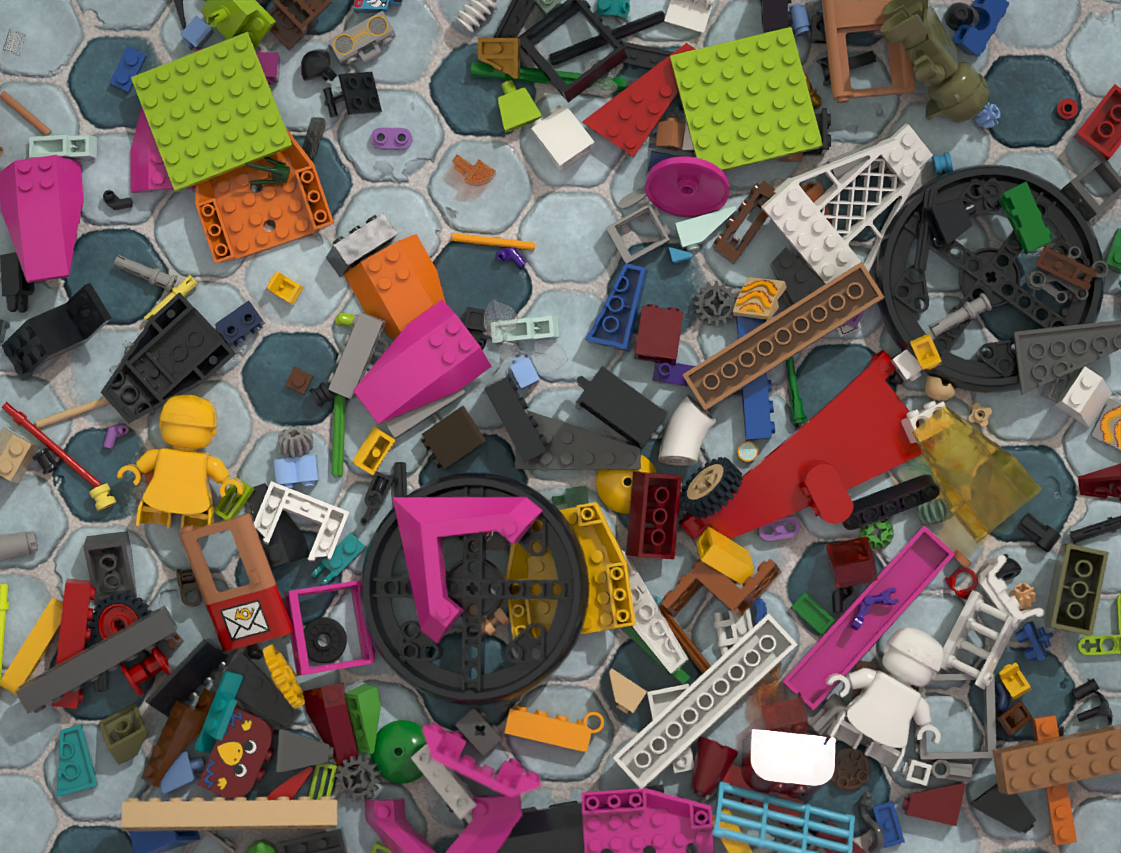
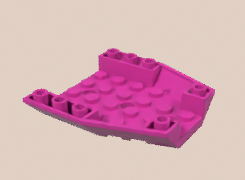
M433 722L423 727L432 759L510 798L539 788L542 785L539 774L521 768L522 763L512 758L509 761L504 760L497 775L494 773V768L486 764L481 767L475 764L476 759L466 754L464 757H461L460 755L467 740L464 739L465 735L453 730L450 733Z
M646 788L581 792L585 853H601L605 848L610 849L613 853H643V849L646 846H653L655 853H687L686 846L689 843H695L698 846L697 853H714L712 810L710 805Z

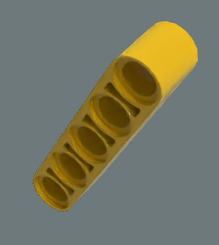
M55 597L51 599L1 679V687L16 695L17 687L29 681L60 631L63 602Z

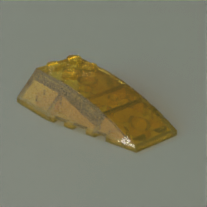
M943 406L912 432L949 510L976 543H979L1005 519L1042 491L1016 457L987 438L981 431L975 429L947 406Z

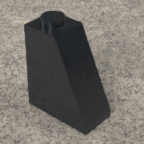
M997 783L970 803L973 808L1019 833L1022 831L1026 833L1034 827L1033 823L1036 821L1017 793L1010 795L998 791Z

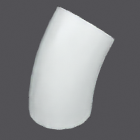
M687 395L679 404L667 424L659 449L658 460L661 463L672 466L696 465L702 442L716 422L712 414L708 410L705 411L702 405L690 395Z

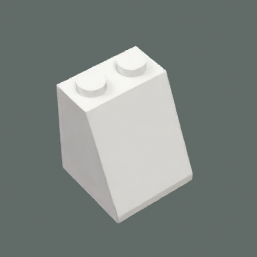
M566 105L555 107L550 111V116L545 119L543 117L539 118L533 123L534 127L531 128L532 133L559 172L594 149L593 139Z
M1084 366L1075 372L1054 406L1090 428L1112 392L1102 377Z

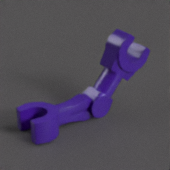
M889 588L881 592L880 595L866 596L850 627L856 631L860 629L871 605L882 603V605L897 604L899 602L898 599L891 600L889 598V594L895 593L896 588Z

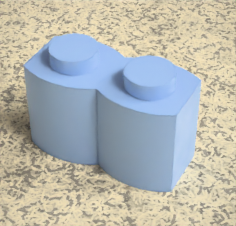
M316 455L274 460L276 483L279 485L294 488V484L302 483V486L305 487L314 486L315 481H319Z

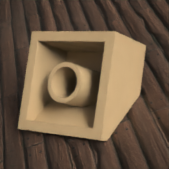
M610 668L609 676L614 700L618 703L616 707L626 714L629 711L634 713L647 691Z

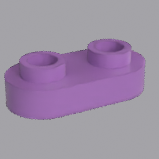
M377 128L371 134L373 146L382 150H405L411 146L413 141L412 134L405 128ZM382 134L385 136V139L383 141L377 140V137ZM400 135H404L406 139L405 141L400 142L398 140V137Z
M787 516L759 527L758 533L765 541L790 538L799 533L800 523L795 517ZM787 523L793 525L791 531L786 530L785 526ZM766 527L772 528L773 532L771 535L765 533Z

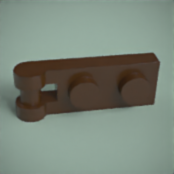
M1045 245L1035 263L1036 266L1085 290H1089L1092 278L1096 277L1098 273L1097 270ZM1079 271L1085 273L1082 280L1077 278Z

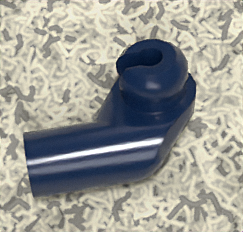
M1002 681L995 684V692L998 695V701L995 703V712L998 714L1008 710L1010 703V694Z

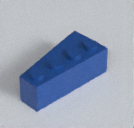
M625 263L609 297L606 299L599 316H597L594 322V326L585 339L588 343L629 352L648 270L645 267Z

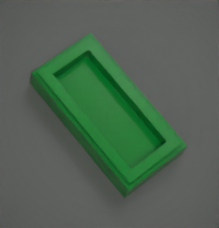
M805 592L790 607L821 636L835 622V619Z

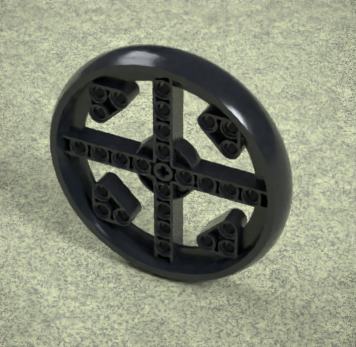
M991 164L962 167L946 172L913 192L887 227L879 246L875 264V283L884 296V299L877 304L887 331L902 352L908 350L917 359L910 342L926 335L913 315H920L929 307L925 272L917 271L919 279L912 280L909 277V272L914 270V265L905 271L912 242L914 239L918 240L919 233L916 227L921 221L926 189L937 190L936 204L955 199H961L964 204L972 202L976 207V213L969 216L972 218L995 214L1002 207L1000 203L995 209L987 205L986 198H997L1000 195L997 194V189L994 186H986L980 182L981 180L995 178L1005 191L1027 182L1037 207L1043 210L1042 220L1044 221L1047 217L1058 229L1065 243L1059 242L1055 244L1051 249L1062 248L1065 256H1067L1069 248L1077 246L1081 249V255L1075 260L1091 267L1096 261H1103L1098 239L1085 214L1063 190L1041 176L1024 169ZM983 185V196H973L971 194V187L979 188ZM1013 230L999 249L988 247L971 252L955 239L949 244L938 247L934 244V235L931 233L929 249L959 270V287L964 298L953 312L963 307L965 302L970 303L975 300L972 292L978 290L986 295L992 309L1008 305L1040 329L1053 328L1055 322L1060 323L1062 326L1096 323L1103 301L1105 276L1102 278H1092L1088 297L1085 300H1077L1073 293L1067 315L1063 318L1020 287L1021 275L1015 260L1023 249ZM1010 240H1015L1018 242V250H1013L1010 248ZM952 249L960 251L961 257L959 259H954L951 256L950 251ZM1072 249L1071 255L1077 256L1078 251L1076 249ZM998 257L1006 259L1007 264L1005 267L997 264ZM969 261H974L977 264V271L968 269L967 264ZM1097 266L1095 270L1098 271V274H1101L1102 268ZM985 274L987 276L991 274L993 276L992 280L994 281V283L992 281L988 283L986 281L987 277L985 276ZM1054 281V286L1058 291H1069L1060 283ZM1002 286H1009L1011 288L1010 296H1005L1002 293ZM898 287H904L907 290L906 297H900L897 294ZM1079 290L1078 296L1084 298L1085 292ZM1020 298H1025L1028 301L1027 308L1020 307ZM914 300H922L924 308L921 310L914 307ZM1037 310L1045 313V320L1040 321L1036 318ZM970 319L956 325L958 327L957 334H951L947 330L934 337V345H936V341L941 340L945 343L946 349L944 351L937 349L941 362L935 368L922 370L929 376L938 377L942 383L947 385L951 383L952 387L972 392L1002 393L1020 389L1016 354L1011 350L1012 344H1015L1014 339L983 344L976 352V357L980 362H975L949 352L971 322ZM984 348L991 350L992 357L990 359L983 357L982 350ZM1001 360L1009 364L1008 371H1002L999 368Z
M453 474L426 483L412 491L406 497H527L543 510L536 519L540 520L543 526L539 532H536L532 524L518 543L530 555L536 557L545 555L549 548L555 561L558 580H504L497 566L486 560V532L464 535L463 560L453 565L445 577L448 597L464 610L460 615L463 618L462 674L443 669L430 662L439 660L442 657L443 648L440 643L437 644L422 632L418 621H406L400 628L394 614L391 597L414 598V596L408 591V585L411 583L410 578H392L395 560L401 547L404 552L395 507H393L372 536L363 561L360 579V598L365 625L377 651L388 666L409 685L422 693L449 703L461 705L496 704L519 697L538 687L570 655L583 629L589 603L588 567L583 549L572 526L561 511L541 493L524 483L497 474ZM475 540L480 546L477 552H473L470 547L471 543ZM536 541L542 544V550L539 553L533 550V544ZM473 562H477L479 565V570L475 574L470 570V565ZM390 582L396 585V590L392 594L387 589ZM453 582L458 586L456 594H452L449 591V586ZM494 583H497L500 587L497 595L491 592V586ZM515 583L519 584L521 588L518 595H514L511 590ZM535 584H539L542 588L538 596L532 591ZM556 584H560L563 588L562 594L559 596L553 592V587ZM474 585L479 588L478 591H475V595L474 591H470V587ZM504 599H558L555 616L548 631L542 623H531L505 648L504 657L506 660L516 664L498 672L485 674V618L494 614ZM473 604L477 605L479 609L478 614L475 616L470 613V607ZM411 624L416 628V633L413 636H410L407 632V628ZM472 625L478 628L476 637H472L469 633ZM535 626L541 629V635L538 638L532 635V629ZM410 645L416 650L413 657L407 654V648ZM430 646L436 649V655L433 658L428 655V648ZM472 646L478 650L476 658H472L469 655V649ZM514 647L520 651V656L517 659L511 656V650ZM535 647L541 651L539 659L532 657L531 652ZM471 668H475L478 672L476 679H471L469 676Z

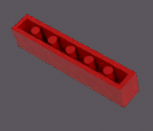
M67 578L65 582L56 665L85 650L86 641L90 642L91 629L87 628L88 621H92L93 608H90V601L95 599L96 588L92 587L93 581ZM80 688L73 693L70 690L63 694L64 697L55 703L52 701V706L77 709L79 703H83L84 690Z

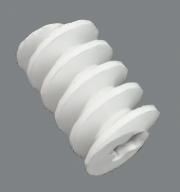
M469 0L471 6L465 4L463 6L465 12L459 10L457 12L459 18L453 17L464 29L474 33L475 31L472 26L480 27L478 20L486 21L485 13L490 16L492 15L489 8L498 9L495 4L497 0Z

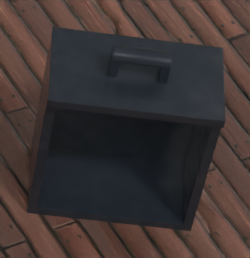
M601 366L591 382L583 376L577 378V385L584 389V391L577 399L575 408L578 410L581 407L633 445L641 448V450L644 449L668 414L603 366Z

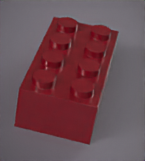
M633 471L626 555L641 558L675 559L681 475Z

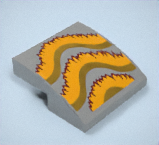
M1110 399L1091 436L1121 452V404Z

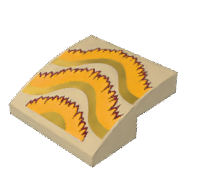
M749 277L738 295L733 315L770 320L779 308L777 300L787 288L785 281Z

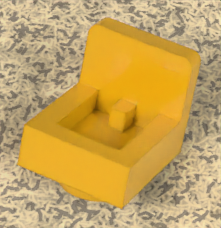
M276 271L270 278L266 289L294 305L304 287Z
M930 334L910 342L922 370L933 369L941 362Z
M1017 663L1008 664L999 672L1000 681H1002L1013 700L1032 690Z

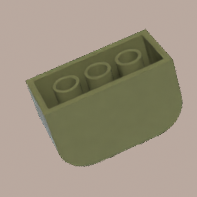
M1068 543L1061 545L1055 563L1046 608L1045 627L1087 636L1093 635L1109 552Z

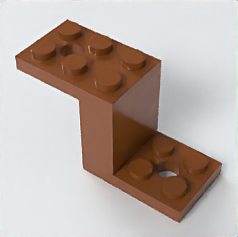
M698 559L692 565V571L679 579L677 582L678 586L673 591L670 590L663 597L664 601L661 604L675 617L703 586L740 619L782 572L773 560L763 561L757 568L758 572L753 577H748L742 585L743 588L740 589L723 573Z

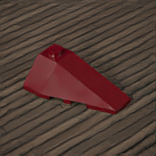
M1121 464L1078 476L1080 495L1098 498L1117 497L1121 501Z
M344 683L302 691L306 712L323 742L329 744V747H333V759L337 766H345L343 760L347 759L350 761V757L353 755L357 760L359 755L345 699Z

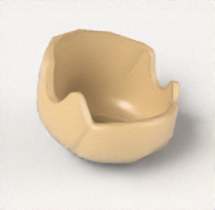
M926 376L925 392L932 400L943 402L955 396L956 388L952 387L951 383L945 386L940 378Z

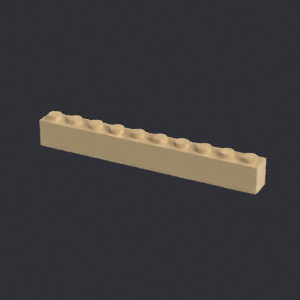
M329 796L319 797V800H311V797H298V800H289V797H277V800L257 797L255 801H247L245 797H236L234 801H225V798L222 797L213 798L212 801H204V798H191V801H182V798H170L169 801H161L160 798H149L148 802H139L137 798L126 799V802H122V831L336 829L337 800H332V797Z

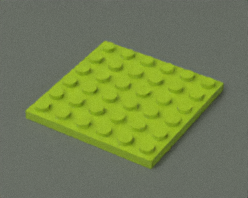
M792 27L670 56L696 158L711 162L722 171L823 147Z
M248 32L131 77L175 192L245 166L246 163L258 161L293 147Z

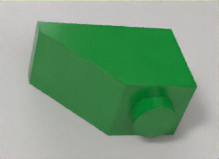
M1117 228L1104 262L1107 263L1110 270L1121 274V229Z

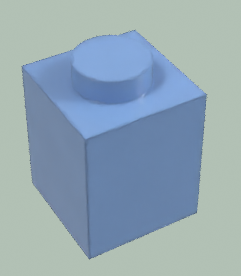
M196 15L180 35L184 39L182 43L192 50L193 47L201 49L213 35L214 31Z

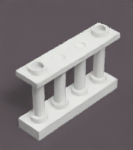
M972 590L943 647L944 659L941 669L949 672L950 668L954 667L976 678L975 685L984 690L993 679L992 673L1014 630L1019 627L1021 620L1013 618L1009 614L986 604L984 601L986 597ZM983 611L1004 621L1005 624L1001 632L998 633L977 623L975 618L978 612ZM974 630L995 640L996 642L991 652L966 641L968 632ZM963 648L986 659L982 670L979 671L957 660L956 656L959 650Z
M426 744L411 759L459 819L464 817L470 823L473 820L472 809L477 806L471 799L475 797L474 794L453 769L432 759L428 744Z

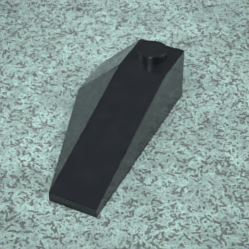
M265 483L253 487L255 490L248 499L254 521L268 490V486ZM284 510L281 512L268 545L263 542L265 537L257 530L270 569L309 557L310 555L305 536Z

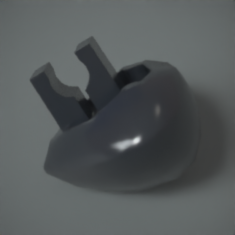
M316 49L307 52L303 56L300 71L304 81L321 77L324 81L329 79L333 82L337 74L330 68L331 59L329 52L324 49Z

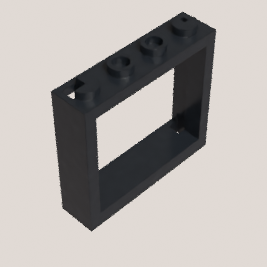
M566 0L517 37L520 38L521 49L568 103L628 58L625 53L627 48L622 40L614 38L615 34L608 25L604 26L601 23L603 20L596 11L592 13L591 7L586 0ZM577 12H580L610 46L613 52L567 85L534 45Z

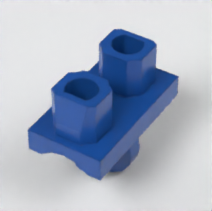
M1033 621L1029 622L1015 634L1020 643L1030 640L1032 644L1031 648L1024 650L1027 661L1036 659L1040 661L1048 656L1045 647L1052 646L1049 638L1054 635L1052 632L1046 634L1043 627L1036 630Z

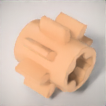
M1019 583L1015 586V591H1010V597L1014 596L1019 602V609H1027L1031 607V602H1036L1034 587L1030 588L1026 583Z

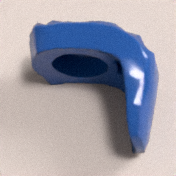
M758 598L753 603L757 608L755 625L767 615L766 603L761 598Z

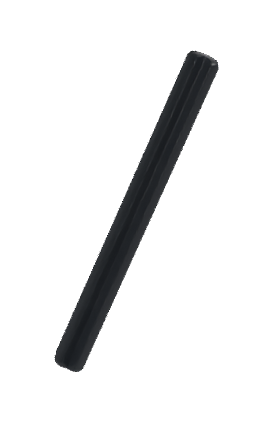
M660 10L612 29L615 34L614 38L616 40L622 39L664 22L665 14ZM600 35L554 52L549 55V59L552 65H556L607 45V43Z

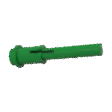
M791 357L785 361L791 394L789 402L792 418L790 420H793V424H800L806 422L805 418L807 416L804 415L802 397H799L794 359Z

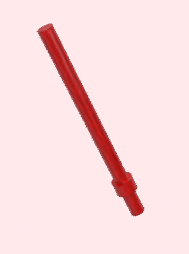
M8 402L4 403L1 408L13 417V421L17 425H22L94 488L102 484L32 424L22 411L18 412Z

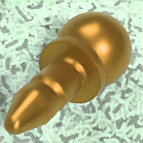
M804 73L813 110L818 109L822 104V99L817 94V89H813L811 82H809V77Z

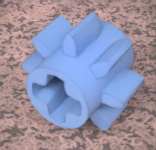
M987 102L982 111L974 116L980 127L992 128L999 124L997 119L1000 118V111L996 105H990Z

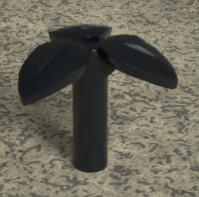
M1097 691L1096 694L1101 700V705L1077 714V718L1081 722L1098 715L1107 716L1108 726H1110L1113 721L1112 710L1106 697Z

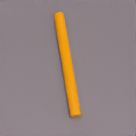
M452 233V241L535 250V242Z

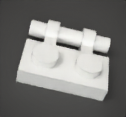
M750 609L740 619L731 611H728V620H723L722 612L714 613L715 622H713V625L717 629L719 640L717 641V646L720 647L721 655H724L729 650L728 645H735L753 628ZM725 626H731L733 638L727 639Z

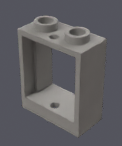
M650 203L606 227L624 263L630 264L670 241L668 236L671 233L667 225L660 223L658 218L661 215L657 207H652ZM648 212L662 239L631 256L616 229Z

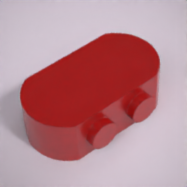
M816 461L809 464L801 475V482L803 484L801 490L806 498H810L813 504L810 507L815 517L819 516L831 524L841 523L848 519L853 511L854 504L836 468L824 461Z

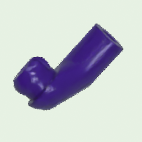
M501 248L496 253L497 260L513 261L519 269L527 263L515 248Z

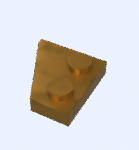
M478 38V59L515 79H520V38Z

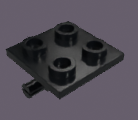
M372 72L339 74L338 77L343 94L335 98L333 97L331 87L323 89L326 99L324 104L328 107L330 118L338 116L335 104L345 101L348 115L382 112Z

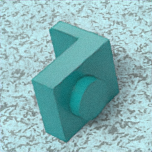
M598 0L596 12L600 17L628 19L630 0Z

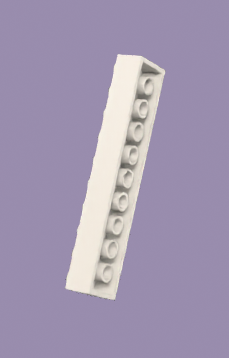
M768 613L613 757V760L640 789L647 787L787 657L798 644Z

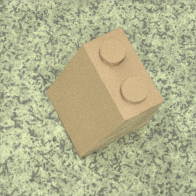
M3 427L0 432V476L20 484L33 461L32 457L37 454L40 447Z

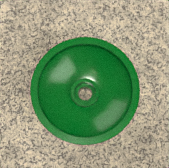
M398 720L386 724L377 732L374 753L371 754V760L373 764L377 763L375 769L376 771H381L380 775L384 779L393 783L406 784L416 781L424 775L411 759L414 754L427 744L423 728L411 721ZM397 748L402 749V754L400 756L396 754Z

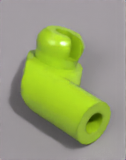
M345 312L339 313L335 318V323L340 327L344 325L351 326L355 315Z

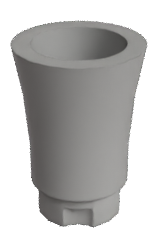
M35 531L0 534V562L38 551Z

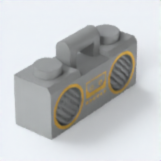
M381 11L331 38L328 42L341 66L344 64L348 66L356 62L359 56L366 63L381 55L382 51L379 45L385 46L391 43L396 35L386 15ZM374 46V49L365 54L363 53L364 50Z

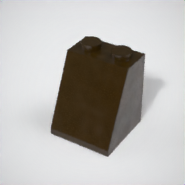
M464 405L422 433L424 439L421 440L427 451L432 449L435 456L432 459L438 468L443 467L444 470L487 444V441Z

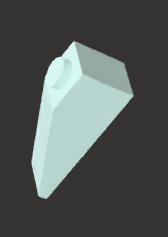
M736 206L675 223L681 249H687V251L698 249L700 244L736 212Z

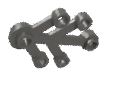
M1072 246L1067 252V257L1074 260L1081 255V249L1077 246ZM1072 249H1076L1078 251L1077 256L1071 255ZM1096 261L1092 264L1091 268L1093 269L1097 266L1102 268V273H1097L1095 278H1102L1107 275L1109 268L1106 262ZM1042 268L1034 269L1027 274L1026 283L1030 289H1043L1053 296L1054 301L1058 304H1063L1067 301V293L1058 291L1048 282L1057 281L1074 293L1075 298L1079 301H1083L1088 297V290L1052 273L1046 274L1048 271ZM1079 271L1077 278L1084 277L1085 273ZM1033 277H1039L1040 283L1035 284ZM1079 290L1085 292L1084 298L1078 296ZM1058 294L1064 295L1063 301L1058 300Z

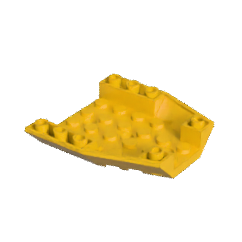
M598 502L561 509V513L570 523L579 539L588 567L589 603L580 635L636 625L627 561ZM536 520L533 523V528L536 532H539L543 525L540 520ZM536 541L533 544L534 552L539 553L542 550L541 542ZM511 543L505 580H558L555 561L549 548L545 555L536 557L530 555L519 543ZM513 584L511 588L514 595L520 593L521 588L519 584ZM535 584L532 591L538 596L542 588L539 584ZM556 584L553 587L554 594L557 596L562 594V586ZM507 599L513 640L531 623H542L546 626L547 631L549 630L555 616L558 599ZM538 626L533 627L532 635L535 638L540 637L541 629Z

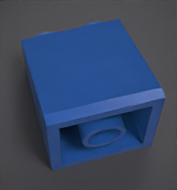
M198 830L128 831L134 853H163L200 840Z

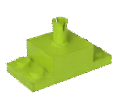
M204 0L206 4L201 10V13L206 17L207 24L211 23L209 26L215 27L227 40L248 32L254 49L258 48L276 22L256 0Z

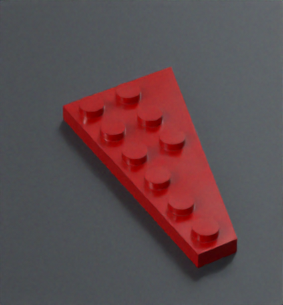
M686 43L671 55L696 49ZM670 56L583 120L582 124L634 158L678 94Z

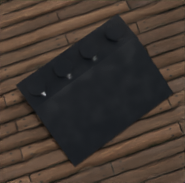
M203 639L154 690L145 702L169 717L175 702L185 703L187 700L191 702L199 694L197 689L202 684L206 686L214 678L212 674L216 669L221 671L227 665L228 661L226 659L229 655L212 639Z

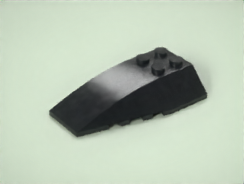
M180 292L148 320L144 326L145 328L138 335L133 346L126 353L121 364L100 392L128 424L163 406L170 397L183 395L205 383L236 355L224 338Z

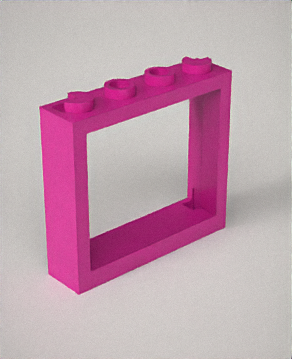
M360 580L283 593L286 611L294 630L290 633L297 676L375 663L374 653L376 650L372 647L371 637L365 625L362 612ZM351 589L362 659L309 668L298 597Z

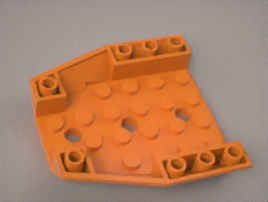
M287 128L286 130L293 147L268 156L279 162L286 163V166L290 167L287 183L282 182L281 186L275 184L262 185V190L254 193L251 191L250 181L274 180L275 178H271L270 172L245 165L195 185V205L215 264L238 260L315 234L334 224L315 165ZM263 159L252 162V164L273 168L274 165ZM267 221H273L276 224L272 232H267L264 229Z

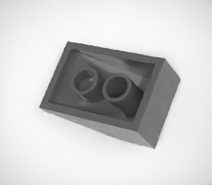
M128 531L86 536L83 549L90 581H93L92 587L96 588L95 603H99L101 600L119 593L134 594L137 598L133 556Z

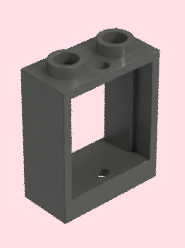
M1101 156L1061 190L1078 205L1089 221L1121 195V177L1112 168L1111 164ZM1094 169L1114 192L1100 205L1079 182Z

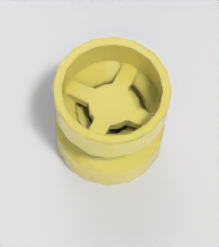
M108 483L89 491L91 498L96 501L95 507L97 511L117 503L115 497L110 496Z

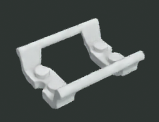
M999 555L987 558V565L977 574L978 585L990 599L994 608L1020 620H1024L1026 617L1042 616L1044 611L1041 608L1020 611L1018 609L1020 604L1014 596L1009 597L1005 592L1008 589L1007 585L1001 578L997 579L994 575L1006 562V557Z

